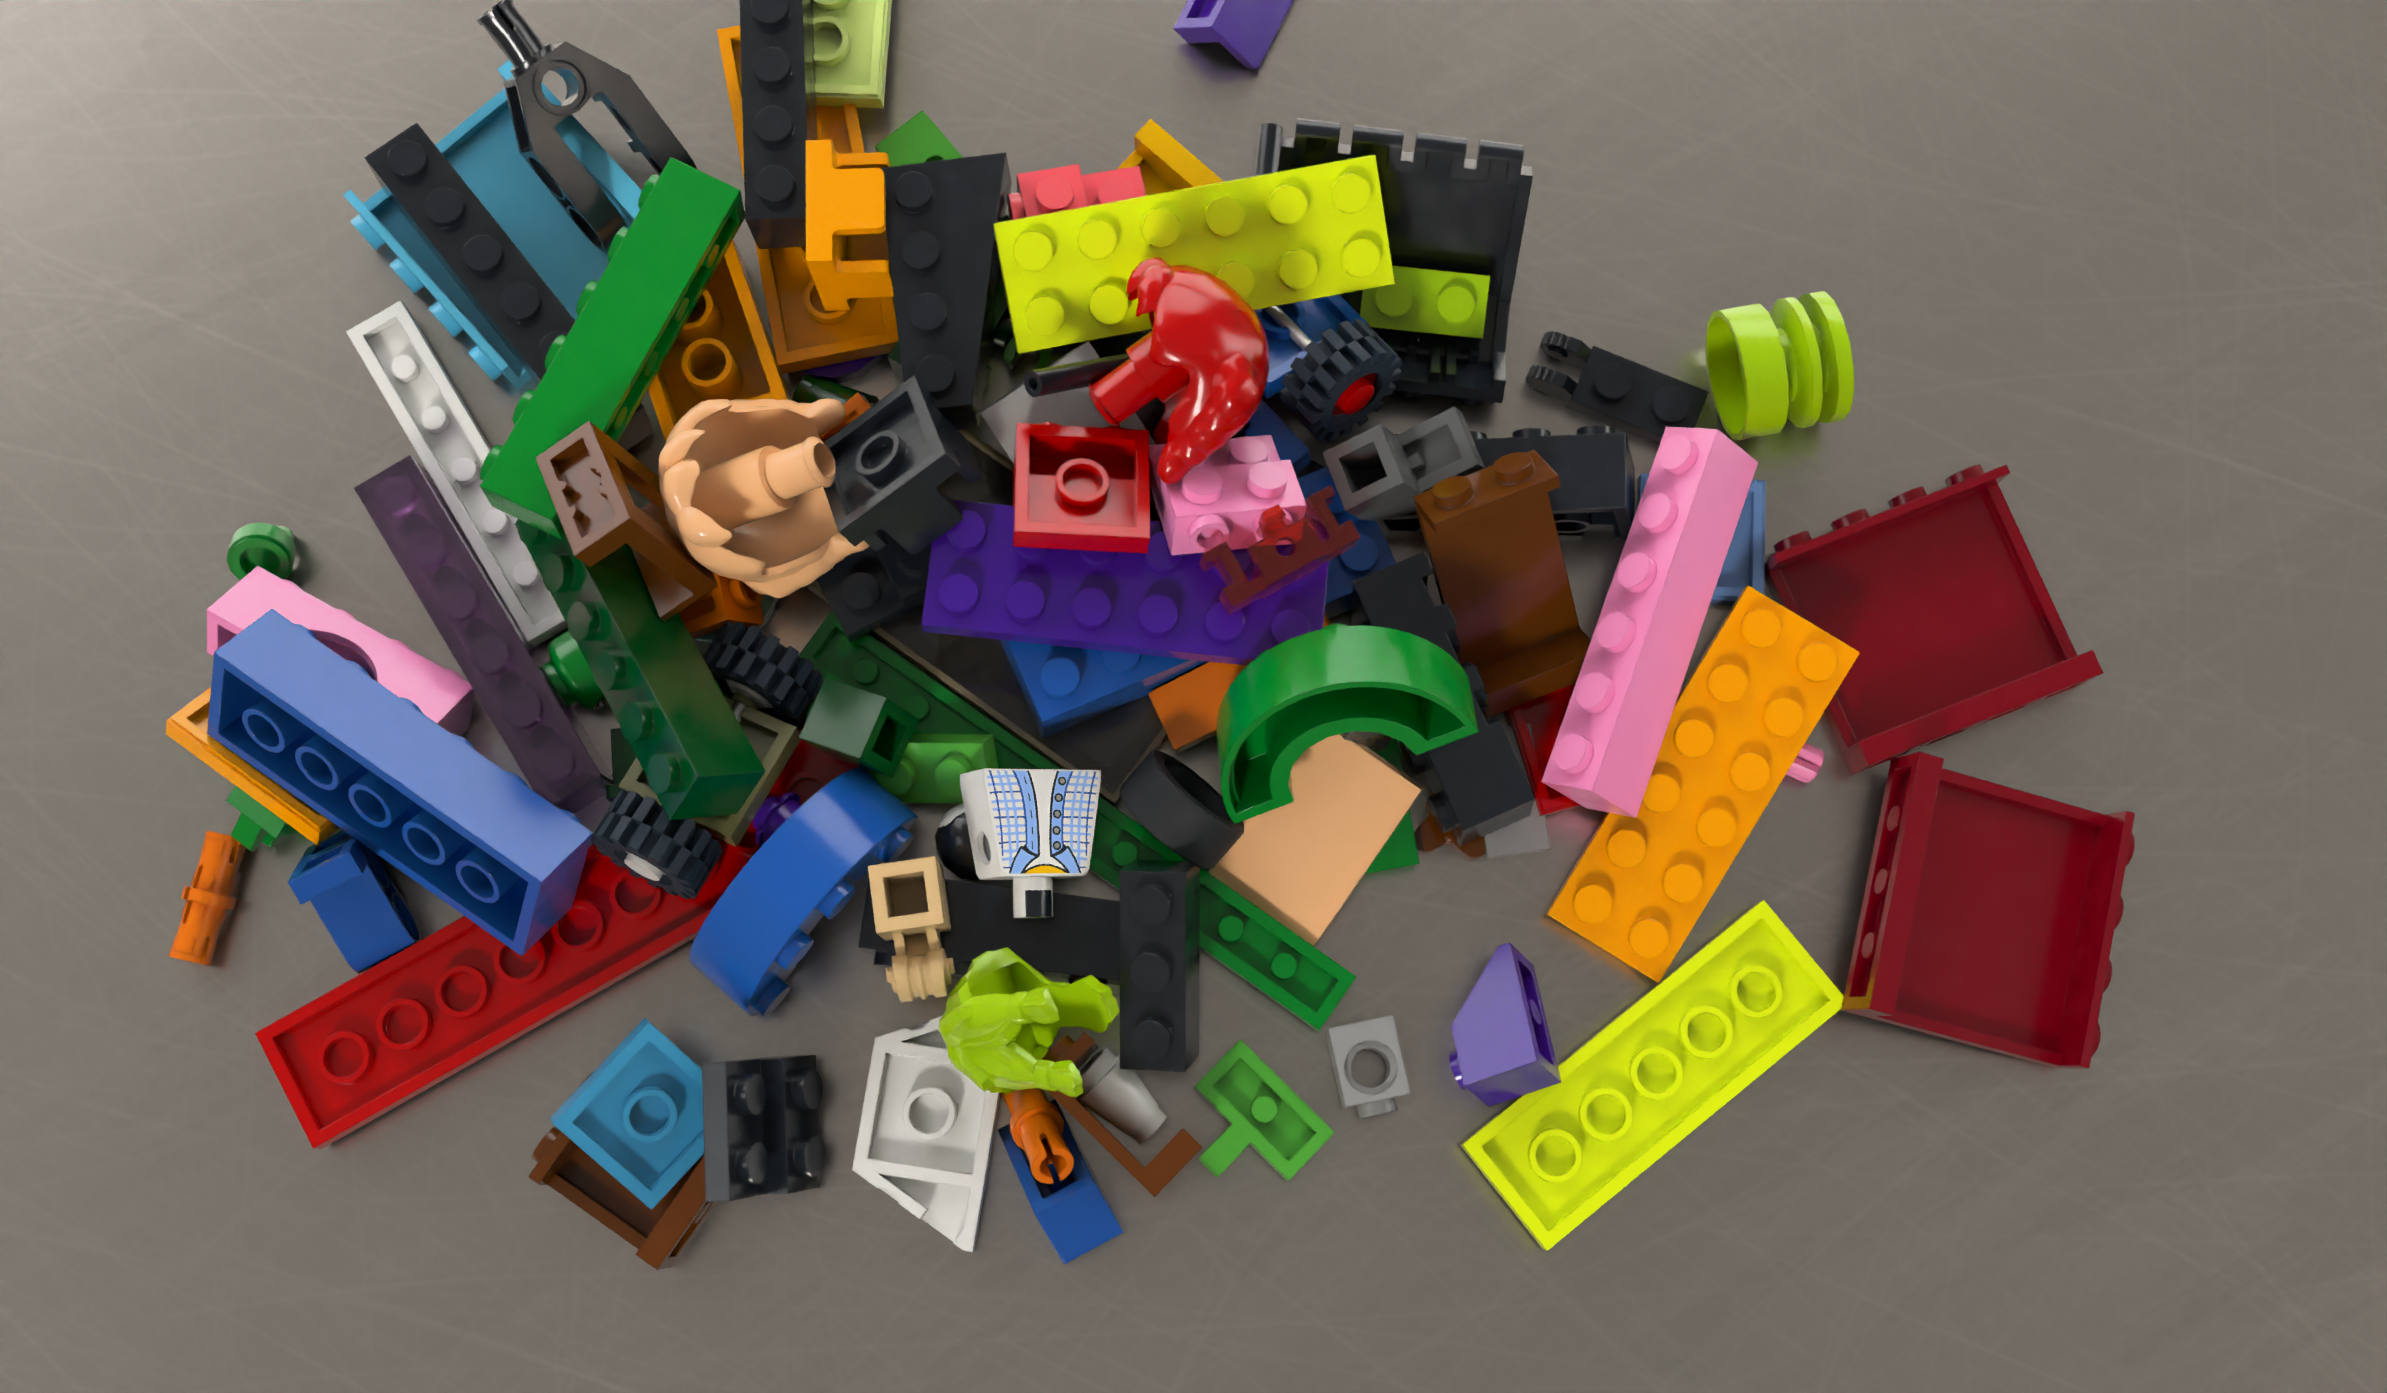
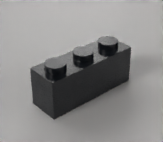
M1135 860L1120 870V1069L1186 1072L1199 1056L1200 867L1188 861Z

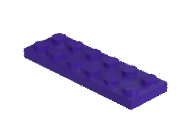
M952 500L959 506L963 519L932 542L922 617L923 632L1247 666L1261 652L1291 638L1323 628L1331 540L1301 537V541L1298 544L1171 556L1162 523L1150 521L1148 554L1013 547V506Z

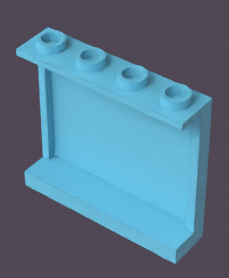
M510 60L497 69L504 81L513 75L510 70L514 66ZM541 83L545 98L554 105H561V102ZM504 88L435 144V146L576 321L578 317L576 308L580 295L590 281L595 280L598 282L609 264L607 258L609 247L604 251L600 250L583 234L520 154ZM572 114L567 116L557 124V133L618 210L627 227L630 228L640 211L638 202L642 190ZM382 188L364 203L361 202L351 189L343 194L359 213L350 221L351 224L375 250L385 243L398 257L389 266L414 294L425 287L437 301L428 308L430 312L453 337L464 330L477 344L467 353L492 381L504 374L513 386L519 390L532 379Z

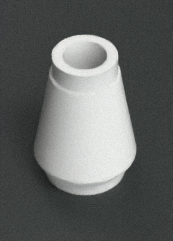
M1107 1046L1097 1052L1079 1070L1083 1081V1093L1077 1097V1100L1122 1132L1131 1136L1138 1144L1146 1141L1165 1121L1167 1115L1159 1108V1105L1135 1070L1120 1069V1054L1116 1056Z

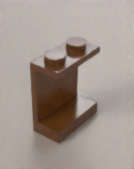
M1086 1032L1076 1042L1066 1034L1046 1053L1042 1060L1053 1062L1072 1060L1077 1069H1079L1099 1047ZM1047 1091L1154 1197L1202 1149V1146L1182 1128L1145 1167L1075 1097H1069L1059 1091Z

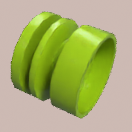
M1825 291L1802 294L1798 300L1795 297L1777 299L1770 313L1760 303L1712 312L1707 322L1705 338L1709 385L1716 412L1724 430L1733 440H1744L1780 433L1786 424L1787 418L1795 427L1806 428L1814 426L1817 420L1820 423H1832L1842 421L1851 411L1854 396V365L1851 344L1844 319L1834 299Z

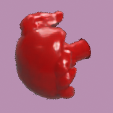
M1149 258L1141 261L1132 271L1127 282L1126 294H1128V300L1130 301L1138 298L1136 317L1149 313L1153 329L1126 349L1130 357L1127 361L1093 385L1089 383V396L1103 418L1109 424L1120 427L1122 421L1156 397L1165 404V412L1154 430L1153 438L1156 445L1165 444L1158 461V476L1164 483L1173 484L1182 479L1192 467L1199 465L1215 451L1225 446L1229 439L1253 416L1260 404L1267 383L1270 352L1266 334L1258 315L1225 281L1195 267L1187 265L1170 266L1161 258Z

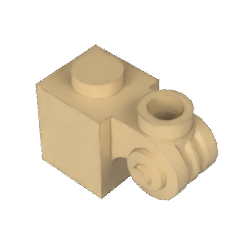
M935 856L868 866L876 934L886 941L893 940L896 955L892 956V967H886L887 982L891 983L894 993L898 994L901 1003L912 1002L916 997L925 1000L929 995H934L936 998L948 996L947 985H951V974L955 973L953 957L947 958L946 952L942 948L940 932L951 931L943 865Z

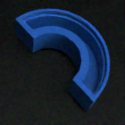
M861 767L853 768L839 775L800 806L742 868L701 926L691 947L689 962L748 1015L757 1016L760 1013L763 1017H766L788 994L790 986L784 981L813 945L814 940L808 935L823 916L832 919L845 907L856 891V888L852 885L868 872V866L881 864L882 861L884 863L895 862L901 856L914 837L908 829L919 816Z

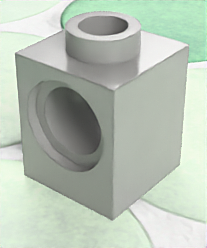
M1393 1015L1328 1028L1325 1031L1341 1108L1357 1106L1359 1118L1397 1111L1395 1097L1408 1095L1411 1092ZM1363 1050L1374 1051L1384 1060L1386 1075L1379 1086L1367 1088L1358 1084L1353 1078L1351 1061L1357 1052Z

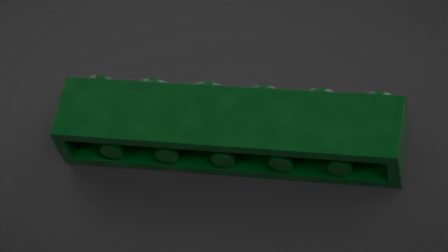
M517 519L515 526L521 541L526 545L543 578L545 587L554 598L568 625L570 635L576 640L594 675L597 686L602 690L620 724L623 736L629 741L647 776L651 789L656 793L669 820L737 814L766 771L679 613L667 621L659 617L631 547L625 543L598 563L589 567L574 556L566 535L561 540Z

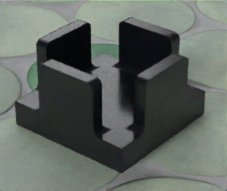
M915 375L824 442L835 460L836 475L834 483L831 487L824 488L838 532L853 546H857L864 540L877 553L889 545L884 531L910 554H917L963 519L959 506L938 486L957 471L970 484H973L982 477L969 442L939 412L930 390Z

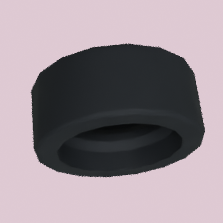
M1152 750L1121 785L1120 796L1136 819L1174 853L1203 869L1214 868L1244 833L1243 822L1234 824L1228 815L1223 797L1192 769L1162 751Z

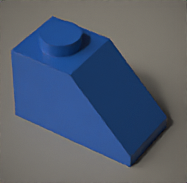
M1056 1099L1050 1102L1057 1106L1063 1118L1064 1130L1062 1136L1074 1158V1167L1065 1179L1060 1181L1055 1166L1051 1163L1048 1164V1168L1054 1183L1046 1184L1036 1180L1030 1170V1163L1025 1150L1017 1146L1012 1138L1010 1123L998 1129V1132L1036 1218L1065 1265L1123 1233V1230Z

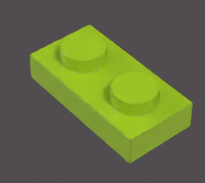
M1392 265L1395 284L1362 290L1360 316L1370 327L1483 339L1490 283L1489 275Z

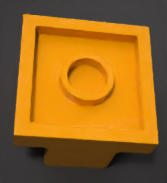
M806 140V263L825 311L850 310V298L894 296L886 234L885 175L883 170L880 169L892 167L888 154L885 152L840 154L835 151L832 140Z

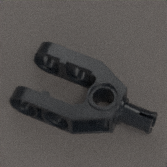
M501 0L491 7V11L483 13L477 19V22L483 25L514 66L510 70L513 75L503 83L519 152L583 234L596 247L604 251L611 245L619 229L627 227V224L612 202L557 133L556 126L561 120L581 110L592 97L595 102L603 101L631 138L626 143L633 152H641L659 176L670 157L697 169L688 152L630 75L566 41L552 44L549 41L544 44L515 7L514 1ZM549 70L558 73L566 83L567 94L565 100L559 106L550 103L542 92V79Z

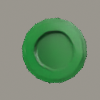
M262 522L247 524L241 527L230 540L227 554V563L230 571L241 580L255 567L259 566L281 579H287L292 572L296 553L293 531L286 526H275Z

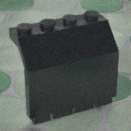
M1297 118L1295 138L1282 137L1278 172L1376 155L1392 265L1490 276L1483 339L1371 327L1402 361V365L1398 367L1402 371L1400 379L1392 382L1396 386L1393 393L1403 397H1420L1424 394L1447 396L1468 405H1479L1486 401L1502 403L1506 384L1505 349L1510 303L1533 179L1532 166L1522 165L1524 145L1479 140L1476 160L1465 159L1467 138L1417 132L1414 152L1402 151L1404 131L1354 125L1351 145L1339 143L1341 123ZM1362 290L1339 294L1360 315Z

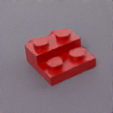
M1051 422L1039 424L1017 423L1013 468V547L1148 554L1150 542L1149 430L1125 429L1118 426L1103 428L1064 426Z

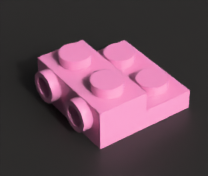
M1272 435L1230 438L1225 446L1215 451L1199 465L1192 467L1182 479L1173 484L1164 483L1158 476V461L1165 444L1149 445V483L1171 556L1300 543L1307 504L1291 460H1280Z

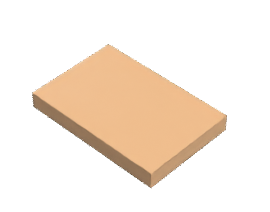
M1348 733L1327 737L1306 749L1291 769L1294 802L1242 821L1244 824L1243 835L1216 866L1208 871L1209 874L1313 947L1318 943L1425 788Z

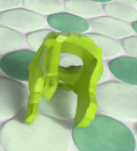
M1006 947L995 951H986L972 960L967 973L958 981L957 985L948 995L946 1010L939 1021L938 1030L947 1046L948 1058L955 1068L966 1075L984 1092L989 1090L990 1093L1008 1094L1015 1090L1040 1088L1047 1091H1059L1069 1097H1078L1083 1093V1081L1079 1070L1072 1060L1053 1062L1042 1060V1058L1048 1052L1061 1027L1077 1026L1101 1033L1109 1028L1120 1011L1116 998L1112 995L1111 988L1101 983L1093 975L1086 976L1071 984L1067 982H1052Z

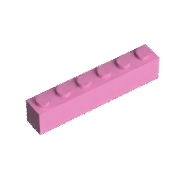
M1666 427L1541 781L1585 808L1636 818L1758 465V461L1719 429Z

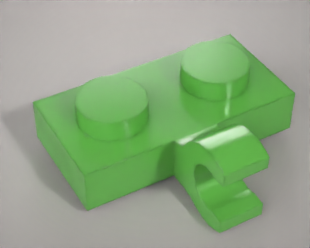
M1241 1039L1194 1086V1089L1230 1124L1226 1131L1198 1158L1216 1178L1250 1144L1286 1181H1289L1335 1133Z

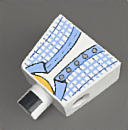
M983 768L960 774V787L976 874L980 880H1013V918L1053 917L1052 879L1086 876L1090 867L1101 784V770Z

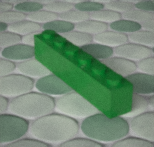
M670 157L660 176L653 174L646 181L639 197L638 207L640 211L630 228L622 227L614 236L607 256L609 264L598 282L595 280L590 281L582 291L577 303L576 313L578 317L567 336L561 334L552 343L545 359L546 373L535 391L529 389L522 395L513 414L512 421L515 425L503 446L496 445L491 449L481 468L480 479L482 483L480 487L492 507L563 540L566 534L535 458L588 421L592 422L618 443L745 219L740 189Z

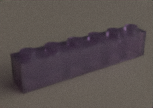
M409 455L354 488L533 791L557 808L567 810L572 814L606 794V785L614 784L611 772L572 707L565 703L551 683L543 668L545 662L536 647L527 642L428 471Z

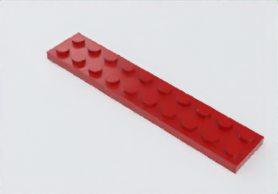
M801 727V728L798 729V731H799L800 734H801V731H802L803 727ZM801 739L765 800L772 796L781 798L784 794L793 792L801 797L799 803L803 805L833 779L858 766L832 758ZM753 821L737 847L713 836L711 837L721 844L720 848L723 849V853L695 899H684L679 894L677 896L668 894L662 887L657 889L649 885L647 880L629 874L630 870L625 867H618L610 861L611 857L601 854L597 850L598 847L592 844L588 848L572 908L523 956L463 916L256 1032L255 1035L313 1149H323L694 939L719 898L752 856L760 849L755 842L757 830L753 827Z

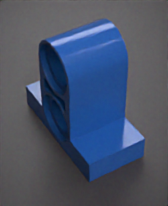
M344 830L328 837L320 845L314 844L306 849L290 876L288 884L301 905L311 901L343 957L355 972L360 974L421 940L419 928L410 909L375 852Z

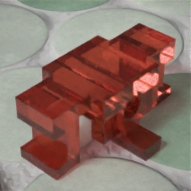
M1331 485L1307 497L1305 501L1307 504L1305 512L1307 516L1288 526L1283 521L1286 514L1279 504L1261 514L1258 524L1264 539L1247 548V552L1255 564L1250 576V582L1226 542L1202 554L1199 562L1202 570L1205 572L1216 566L1227 587L1222 589L1219 599L1228 615L1259 598L1263 599L1356 546L1361 536L1353 522L1349 520L1339 526L1327 506L1335 496ZM1288 540L1293 544L1288 556H1282L1277 552V542Z

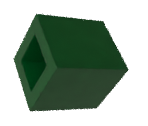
M825 678L816 699L808 709L806 722L799 738L832 758L893 778L919 719L886 697Z

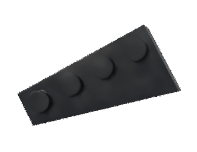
M1004 152L880 168L885 175L886 234L903 381L906 382L915 375L930 390L939 412L957 430L979 427L981 415L979 411L981 410L989 355L988 343L992 316H994L996 284L1000 262L993 223L1005 221L1007 194H1010L1012 184L1007 154Z
M1424 551L1353 582L1352 626H1379L1414 634L1439 646L1460 664L1456 655L1461 651L1459 639L1455 631L1458 625L1448 603L1436 607L1433 604L1427 590L1428 576L1434 572ZM1465 661L1460 665L1469 678L1479 732L1419 755H1415L1402 741H1399L1402 753L1414 776L1424 773L1434 795L1427 797V801L1437 826L1442 833L1452 830L1459 846H1463L1530 816L1535 800L1500 720L1495 717L1486 721L1482 711L1489 708L1488 698L1484 689L1485 686L1475 664L1472 665L1469 661Z

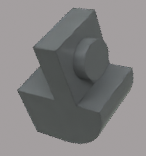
M1452 407L1398 435H1395L1379 424L1323 452L1345 511L1366 521L1391 519L1415 512L1416 507L1413 496L1431 490L1437 482L1445 478L1467 476L1485 469L1465 418L1456 407Z

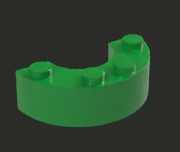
M1330 624L1321 630L1291 638L1261 652L1231 683L1218 711L1216 735L1223 802L1228 815L1233 823L1236 824L1294 802L1291 779L1293 764L1306 749L1330 736L1352 731L1381 733L1402 741L1415 755H1419L1479 732L1468 675L1451 655L1430 641L1408 632L1379 626Z

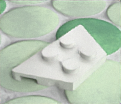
M940 1016L908 1029L903 1028L875 1037L852 1170L876 1188H880L898 1201V1204L913 1215L924 1220L949 1238L961 1250L974 1252L1001 1093H990L989 1090L984 1092L966 1075L955 1068L948 1058L947 1046L938 1030L939 1021L942 1017Z

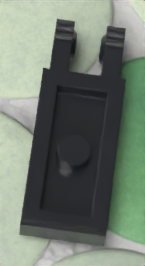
M1553 331L1544 333L1540 349H1543V352H1546L1547 355L1583 369L1578 382L1576 383L1564 373L1539 365L1530 367L1525 379L1526 383H1529V386H1532L1533 389L1569 403L1567 407L1569 409L1659 445L1666 427L1695 428L1709 393L1706 390L1594 345L1591 349L1579 339Z

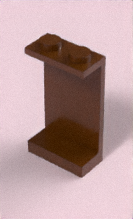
M1534 449L1526 453L1515 452L1504 455L1497 459L1490 467L1467 476L1445 478L1437 482L1431 490L1413 496L1441 603H1448L1458 625L1455 631L1459 639L1461 651L1456 655L1460 664L1465 661H1469L1472 665L1475 664L1485 686L1484 689L1488 698L1489 708L1482 712L1486 718L1576 683L1591 642L1579 625L1548 495L1549 491L1561 487L1559 475Z

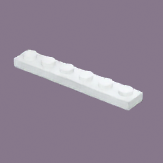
M400 300L346 331L527 642L535 647L566 629L568 625L550 591L545 587L543 578L526 545L519 537L515 526L517 518L492 507L480 487L482 483L480 479L481 468L485 458L491 451V447L409 309Z

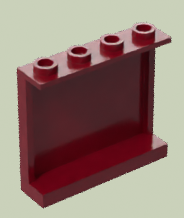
M1981 464L1968 467L1945 479L1947 487L1927 495L1923 486L1917 487L1889 500L1890 509L1870 517L1866 509H1860L1833 521L1830 524L1833 529L1832 532L1812 539L1809 531H1803L1773 545L1776 553L1765 563L1764 576L1773 600L1860 652L1824 711L1851 775L2081 686L2104 673L2093 650L2077 655L1998 485L2001 480L2010 474L2007 464L1985 473Z
M1923 752L1891 759L1841 1010L2052 1068L2089 1069L2091 1057L2097 1051L2101 1039L2098 1018L2103 993L2109 986L2112 977V963L2109 957L2114 929L2119 925L2124 910L2121 890L2125 868L2132 859L2135 849V839L2132 834L2135 813L2122 811L2105 815L1943 768L1944 758Z

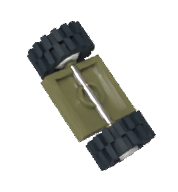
M730 622L724 623L703 655V659L766 772L737 814L669 820L656 793L651 789L647 776L636 757L618 786L621 791L617 794L592 834L591 842L598 847L597 850L601 854L611 857L610 861L618 867H625L630 870L629 874L647 880L649 885L657 889L662 887L668 894L674 896L679 894L684 899H695L723 853V849L720 848L721 844L711 837L713 836L732 846H738L800 742V733L797 727L823 684L820 671L812 669L814 664L809 659L799 658V651L792 646L786 648L779 643L780 639L774 635L764 636L759 628L750 625L749 629H747L740 622H734L733 625Z

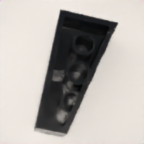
M1590 425L1578 428L1576 435L1551 436V432L1545 429L1524 428L1514 431L1512 437L1487 438L1485 433L1470 431L1485 468L1492 466L1497 459L1504 455L1515 452L1526 453L1534 449L1559 475L1561 487L1548 492L1559 538L1582 539L1584 531L1592 527L1613 528V540L1627 539L1635 516V467L1626 432L1615 433V429L1609 426ZM1417 511L1377 521L1382 533L1423 534Z

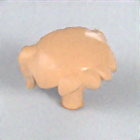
M830 398L820 399L813 403H797L788 399L707 400L691 408L677 422L659 455V485L669 526L691 558L717 575L743 581L759 594L782 598L811 584L846 556L864 551L869 547L864 540L857 546H853L838 532L824 488L831 487L834 483L836 467L834 457L830 449L821 441L820 435L840 425L844 420L846 412L841 401Z

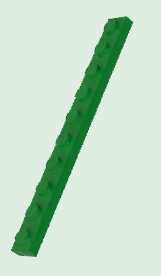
M833 611L829 613L798 655L799 658L809 659L814 664L812 669L820 671L822 681L827 678L886 697L917 717L919 720L913 734H993L998 769H1060L869 634L849 643ZM1099 796L1089 867L1092 873L1120 892V870L1135 860L1187 861L1170 850L1143 826ZM1200 867V949L1319 1032L1356 976Z

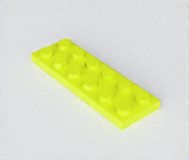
M1376 155L993 223L1018 354L1153 329L1149 313L1136 317L1138 298L1130 301L1128 300V294H1126L1127 282L1132 271L1141 261L1149 258H1161L1170 266L1187 265L1206 271L1225 281L1254 310L1395 284Z
M1762 900L1557 1065L1561 1083L1518 1097L1460 1144V1146L1542 1249L1548 1251L1842 1008L1844 996L1769 905Z

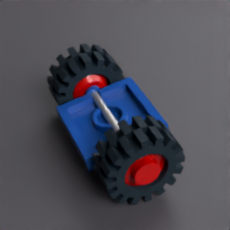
M1339 294L1254 310L1265 331L1270 352L1269 373L1263 395L1268 399L1280 392V398L1283 400L1282 403L1317 440L1322 441L1325 438L1327 441H1333L1338 433L1342 437L1350 434L1353 424L1357 423L1359 426H1362L1369 420L1367 414L1372 409L1377 412L1384 405L1381 398L1391 395L1396 388L1392 382L1400 379L1402 371L1398 367L1402 365L1401 359Z

